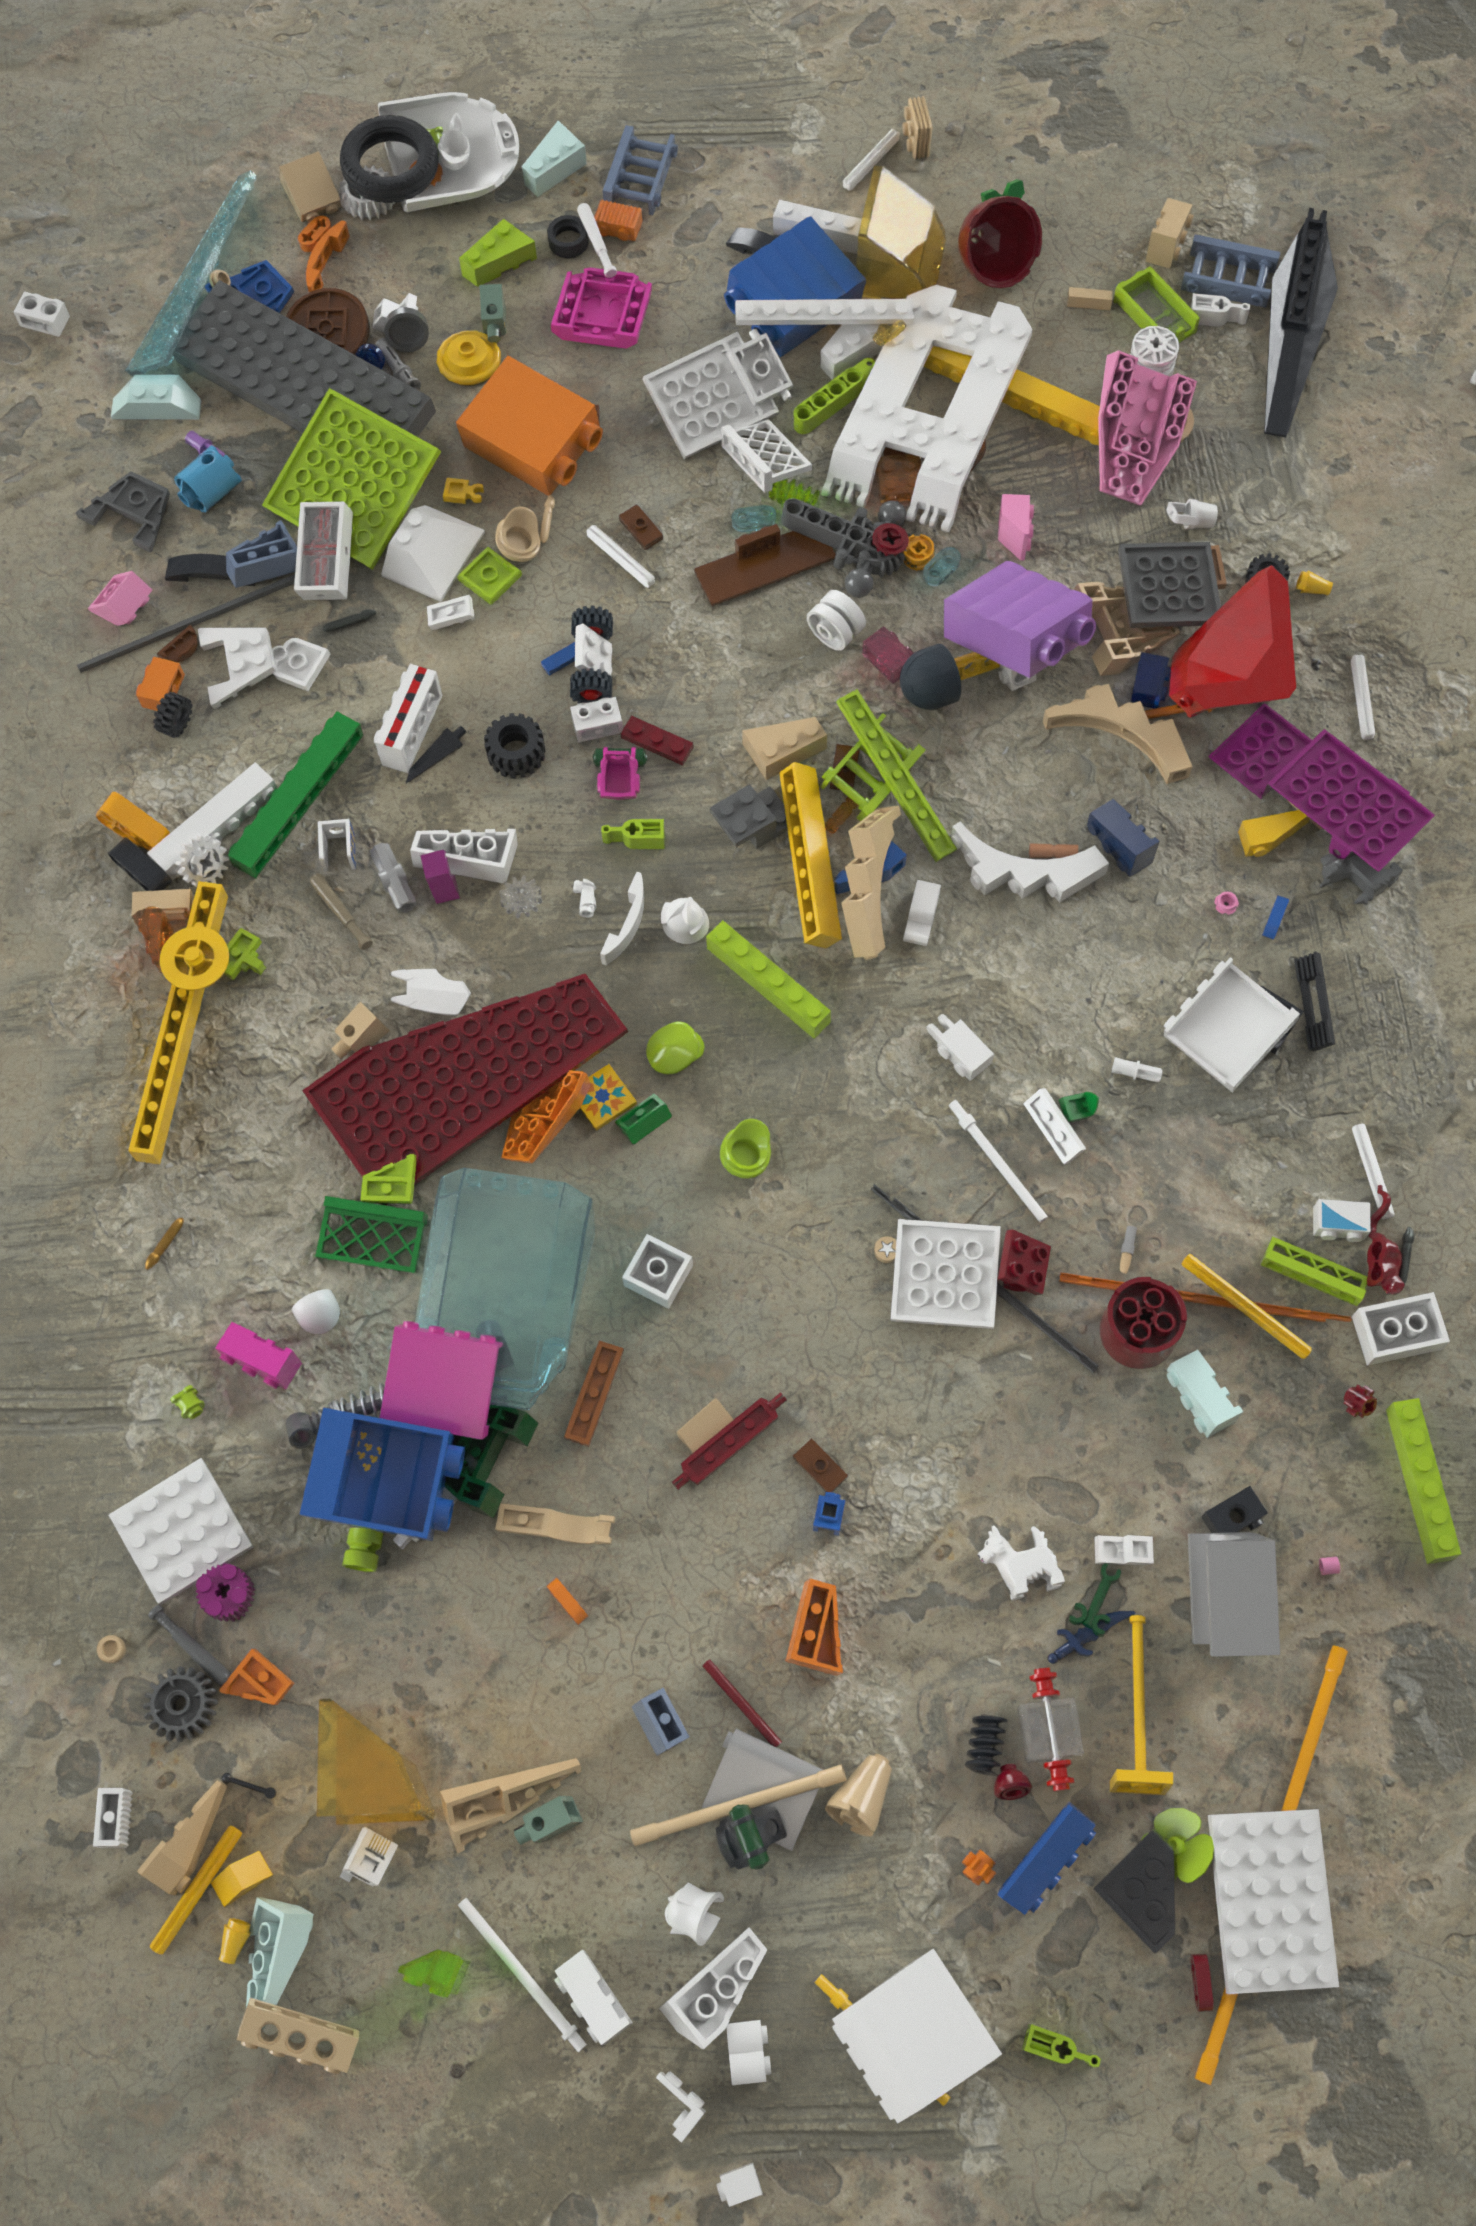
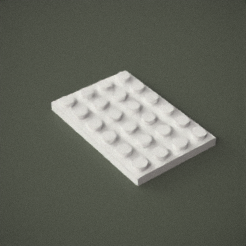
M1319 1809L1208 1815L1209 1834L1214 1845L1212 1863L1226 1994L1339 1987Z

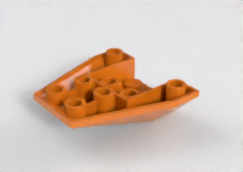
M569 1070L563 1080L512 1115L501 1158L533 1164L582 1106L591 1085L588 1075L583 1071Z

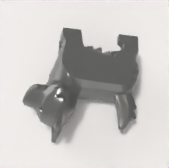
M1353 852L1349 853L1345 859H1338L1333 854H1327L1320 859L1323 865L1321 874L1324 880L1319 887L1322 888L1346 878L1350 879L1363 891L1354 903L1367 905L1368 901H1372L1374 896L1382 894L1386 887L1393 885L1403 869L1393 862L1390 865V869H1381L1378 872Z

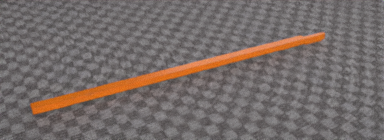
M1060 1273L1059 1282L1116 1290L1124 1283L1067 1273ZM1176 1290L1183 1301L1237 1309L1223 1297ZM1253 1302L1266 1313L1319 1322H1325V1319L1344 1322L1352 1320L1349 1316Z

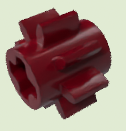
M1359 1384L1356 1387L1349 1388L1344 1395L1343 1404L1348 1406L1346 1412L1354 1417L1360 1416L1361 1418L1371 1415L1377 1406V1398L1373 1397L1375 1391L1366 1385L1362 1387Z

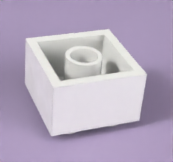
M646 1234L622 1277L623 1284L632 1291L669 1309L693 1267L692 1256Z

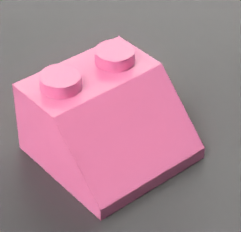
M133 571L117 574L112 577L88 610L117 626L128 625L135 619L137 609L139 607L142 608L149 601L150 597L148 595L152 592V589Z

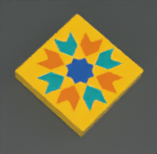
M610 1064L588 1077L591 1085L580 1110L597 1131L637 1105V1101Z

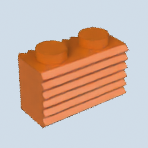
M602 199L594 216L601 236L610 235L618 237L622 241H636L642 225V209Z

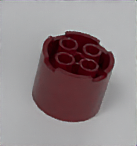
M1137 1277L1124 1282L1115 1290L1100 1322V1337L1105 1350L1115 1361L1129 1368L1147 1369L1159 1365L1170 1356L1184 1332L1187 1321L1185 1303L1175 1288L1161 1281L1151 1279V1277ZM1143 1316L1144 1319L1149 1318L1148 1324L1145 1320L1141 1321L1140 1317Z

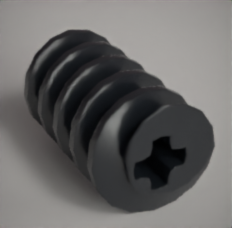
M985 1714L972 1718V1722L979 1727H974L970 1730V1733L977 1738L970 1739L968 1742L975 1749L967 1751V1756L973 1760L965 1762L966 1768L975 1773L998 1776L997 1773L992 1771V1768L1001 1766L999 1762L994 1760V1757L1002 1756V1752L995 1749L996 1745L1004 1744V1741L997 1738V1735L1006 1733V1730L999 1727V1723H1006L1007 1719Z

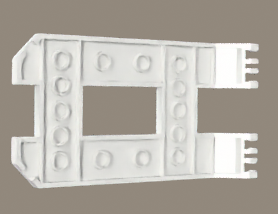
M934 285L908 295L906 299H912L913 324L893 325L833 449L826 482L821 495L829 498L834 484L839 485L840 488L835 496L836 500L842 501L845 495L844 502L850 504L855 490L860 491L861 494L858 496L856 504L864 508L870 496L877 463L885 447L923 457L925 460L917 475L906 520L913 522L918 509H922L925 511L920 518L921 525L925 526L932 512L929 527H936L939 515H943L946 517L942 522L941 529L942 531L949 532L954 522L964 483L1032 336V328L1018 306L998 301L991 318L956 309L952 305L956 299L957 290L939 285ZM933 346L972 356L944 418L904 408Z

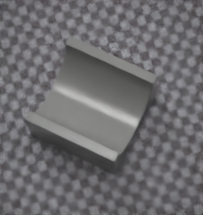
M1253 1532L1188 1534L1192 1643L1210 1644L1211 1656L1280 1655L1275 1540Z

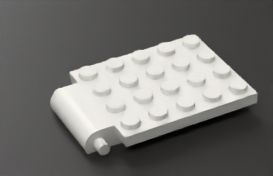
M753 329L749 332L752 340L743 343L737 331L643 376L642 380L683 459L721 442V427L730 425L733 429H737L768 419L779 413L773 401L774 398L781 395L783 400L787 401L792 397L789 390L794 385L767 333L760 336L758 330Z

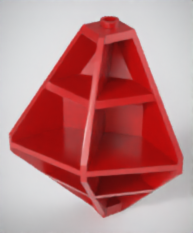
M1272 565L1259 571L1177 649L1172 657L1169 697L1187 713L1188 717L1192 718L1207 709L1290 698L1296 689L1288 581Z

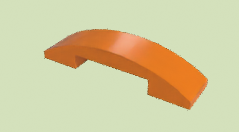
M342 220L331 227L312 250L306 268V283L309 292L323 288L324 284L321 273L333 250L342 252L350 237L346 221Z

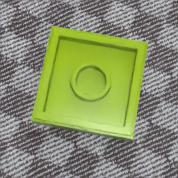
M487 547L457 578L458 581L492 605L522 576V572L494 550Z

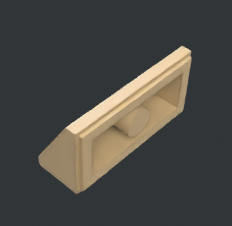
M1069 287L1067 307L1110 311L1113 298L1112 291Z
M715 1398L679 1429L677 1436L694 1453L732 1422L733 1418L718 1399Z

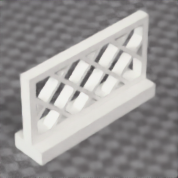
M769 419L737 429H733L730 425L721 427V446L764 493L772 490V483L812 470V464ZM764 428L769 430V432L758 431ZM745 435V436H750V437H749V439H748V438H742V437H740V436ZM755 437H757V438H763V439H765V440H764V441L754 440V438H755ZM769 440L779 441L780 443L769 442ZM750 446L759 447L760 450L751 449ZM765 449H771L776 451L775 453L765 451ZM781 451H783V452H789V453H791V454H790V455L780 454V452H781ZM761 458L771 459V461H764ZM776 460H779V461H785V462H787V463H786V464H781V463H775V462H776ZM791 463H797V464H801V465H799V466H793V465H791ZM772 469L780 470L781 472L774 474L772 472Z

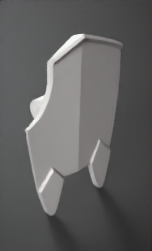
M404 969L391 972L392 976L407 981V994L392 997L391 1001L408 1008L434 1014L455 1016L460 1013L471 994L463 981L446 979L436 969Z

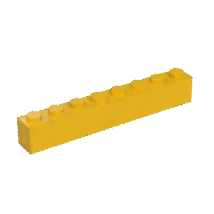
M794 762L780 771L779 774L804 943L828 948L840 941L842 935L816 768Z

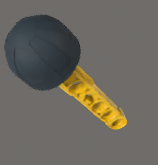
M936 644L915 652L907 659L900 672V686L904 696L914 706L921 709L934 710L960 700L962 692L961 680L999 668L1000 664L993 660L985 662L987 658L976 652L953 658L950 651L943 644ZM973 662L969 668L965 669L969 663Z

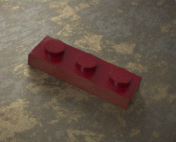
M632 715L621 732V739L682 766L694 748L693 742Z

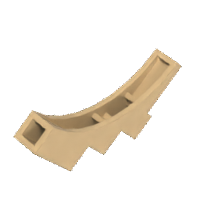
M1109 684L1095 685L1087 689L1083 700L1075 699L1068 704L1061 706L1053 705L1045 710L1043 718L1045 729L1063 726H1084L1107 731L1129 741L1145 753L1159 769L1166 784L1189 778L1192 764L1173 719L1166 721L1158 720L1150 725L1141 701L1135 703L1128 702L1118 707Z

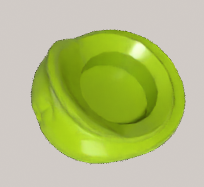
M677 1021L660 1028L651 1036L646 1047V1056L655 1071L667 1075L676 1074L699 1059L704 1053L705 1046L700 1035L694 1032L690 1025Z
M745 1119L740 1122L735 1129L726 1134L722 1141L720 1160L724 1168L732 1175L744 1179L755 1178L761 1175L766 1170L771 1157L770 1132L768 1127L757 1119Z

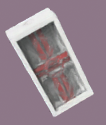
M300 502L294 591L303 600L347 599L353 512L345 502Z

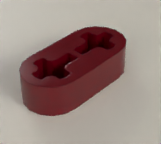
M1191 1954L1190 1963L1196 2009L1198 2012L1213 2011V1993L1207 1954Z

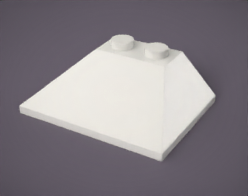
M426 505L413 508L389 543L381 575L386 579L442 602L485 531Z

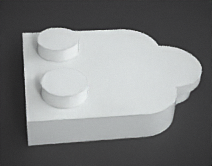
M289 639L283 646L272 648L276 669L273 675L279 681L309 691L331 654L328 649L302 639Z

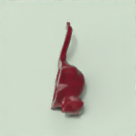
M1378 1185L1377 1193L1382 1195L1383 1202L1370 1218V1233L1368 1237L1373 1241L1367 1252V1263L1369 1266L1367 1285L1369 1287L1380 1286L1386 1294L1397 1295L1405 1287V1283L1399 1277L1402 1255L1395 1242L1377 1232L1379 1220L1386 1214L1391 1205L1390 1195L1383 1191L1382 1185Z

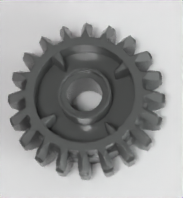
M179 1666L176 1674L172 1669L167 1670L168 1678L159 1674L157 1676L160 1681L158 1685L153 1682L150 1683V1687L155 1690L153 1694L145 1693V1697L151 1699L150 1703L143 1704V1708L151 1710L144 1715V1718L146 1720H153L149 1728L152 1730L157 1729V1736L162 1737L166 1734V1740L172 1741L176 1735V1740L183 1742L185 1734L189 1740H193L194 1730L199 1734H203L204 1730L201 1725L203 1723L207 1726L212 1724L207 1717L208 1715H216L217 1712L210 1709V1707L217 1705L218 1700L210 1698L217 1691L215 1688H209L212 1684L210 1679L203 1680L205 1676L203 1672L199 1671L195 1675L194 1668L189 1667L185 1672L184 1667ZM185 1697L186 1706L181 1711H176V1701L179 1698Z

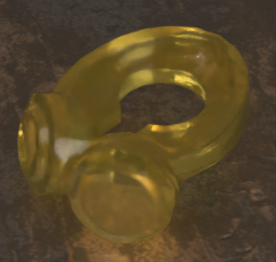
M898 320L891 326L881 324L872 339L876 344L884 346L887 342L897 337L907 325L904 320Z

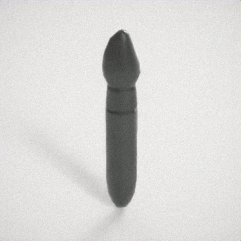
M373 609L363 610L360 613L327 623L323 626L322 630L331 632L361 621H367L376 615V611Z
M1407 1227L1402 1238V1264L1399 1277L1404 1283L1407 1282L1412 1243L1415 1239L1414 1231L1411 1227Z

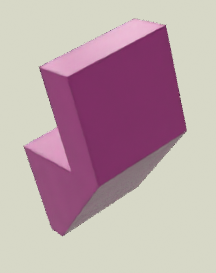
M439 850L420 855L425 878L436 904L460 899L456 878L450 872L446 851Z

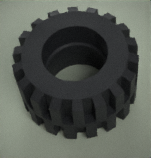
M509 713L508 717L502 715L499 721L494 720L491 722L492 727L488 726L486 729L487 734L484 735V745L489 764L493 766L494 771L497 773L500 771L501 776L506 777L510 775V778L516 779L518 775L523 778L526 777V773L533 774L535 772L534 768H540L546 751L542 730L537 722H533V718L529 716L525 718L524 714L521 713L518 716H515L514 713ZM512 741L527 743L522 749L517 751L504 749V746Z

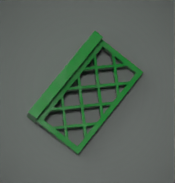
M325 1196L323 1205L325 1210L315 1257L416 1273L424 1227L428 1221V1215L425 1212ZM331 1214L340 1215L345 1222L335 1231L329 1226ZM345 1216L353 1218L348 1221ZM358 1219H365L370 1227L357 1235L351 1224ZM370 1220H371V1221H378V1222L375 1223L374 1225H372V1223L370 1222ZM383 1223H389L394 1232L382 1239L376 1228ZM394 1224L402 1226L399 1229H397ZM348 1227L355 1238L343 1246L336 1235ZM407 1227L418 1228L416 1238L407 1244L400 1232ZM373 1231L380 1242L368 1250L361 1241V1238ZM398 1235L405 1246L392 1254L385 1243ZM333 1237L340 1248L332 1254L323 1253L325 1242ZM358 1241L365 1252L357 1258H352L346 1249ZM383 1245L389 1257L382 1262H376L370 1253ZM408 1250L412 1256L410 1267L401 1266L395 1257ZM344 1252L346 1256H340L339 1254ZM368 1256L370 1260H364L363 1258ZM393 1260L396 1265L388 1264V1262Z

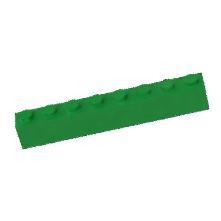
M338 711L326 721L324 729L313 738L308 750L300 755L292 771L287 772L280 787L272 792L270 800L259 809L251 825L249 824L245 827L241 838L230 847L228 857L232 866L255 879L258 877L364 736L360 723Z

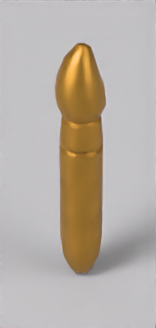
M182 1217L172 1223L154 1251L149 1254L145 1263L146 1270H149L158 1263L160 1256H162L178 1234L184 1223Z

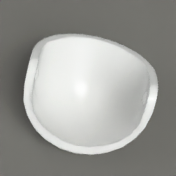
M323 1289L300 1299L292 1307V1312L299 1325L305 1331L312 1334H323L336 1325L340 1315V1308L332 1291Z

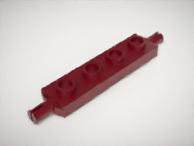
M780 1392L769 1402L762 1397L681 1463L683 1473L671 1481L674 1487L679 1490L689 1481L698 1486L778 1420L776 1409L787 1401L786 1397Z

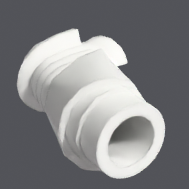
M584 878L583 881H574L573 891L574 893H581L579 914L582 917L590 918L594 915V911L597 908L594 897L596 886L593 882Z

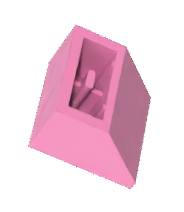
M1002 494L998 520V541L1019 560H1025L1026 551L1031 550V538H1033L1032 519L1034 505H1030V495Z

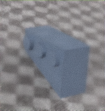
M280 520L276 523V527L271 530H263L259 533V537L254 540H246L226 552L227 574L235 588L295 572L297 546Z

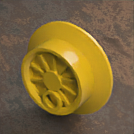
M201 926L184 928L173 934L164 944L160 954V967L163 975L172 985L184 990H200L213 985L224 974L229 963L228 946L222 936L210 928Z

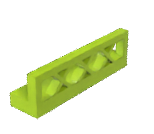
M1271 1238L1261 1266L1352 1305L1358 1306L1363 1300L1366 1293L1367 1276L1278 1238ZM1274 1246L1284 1249L1287 1256L1273 1251ZM1301 1257L1306 1258L1309 1260L1311 1266L1301 1263L1296 1259ZM1327 1267L1333 1270L1336 1277L1320 1270ZM1353 1278L1361 1283L1358 1287L1343 1280Z

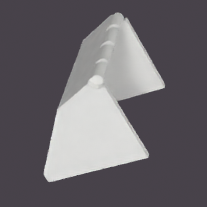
M934 1949L909 1963L832 2019L835 2023L832 2026L833 2030L842 2044H848V2054L857 2068L865 2071L863 2075L865 2081L875 2096L880 2095L882 2100L879 2103L889 2119H895L897 2124L923 2109L1002 2055Z

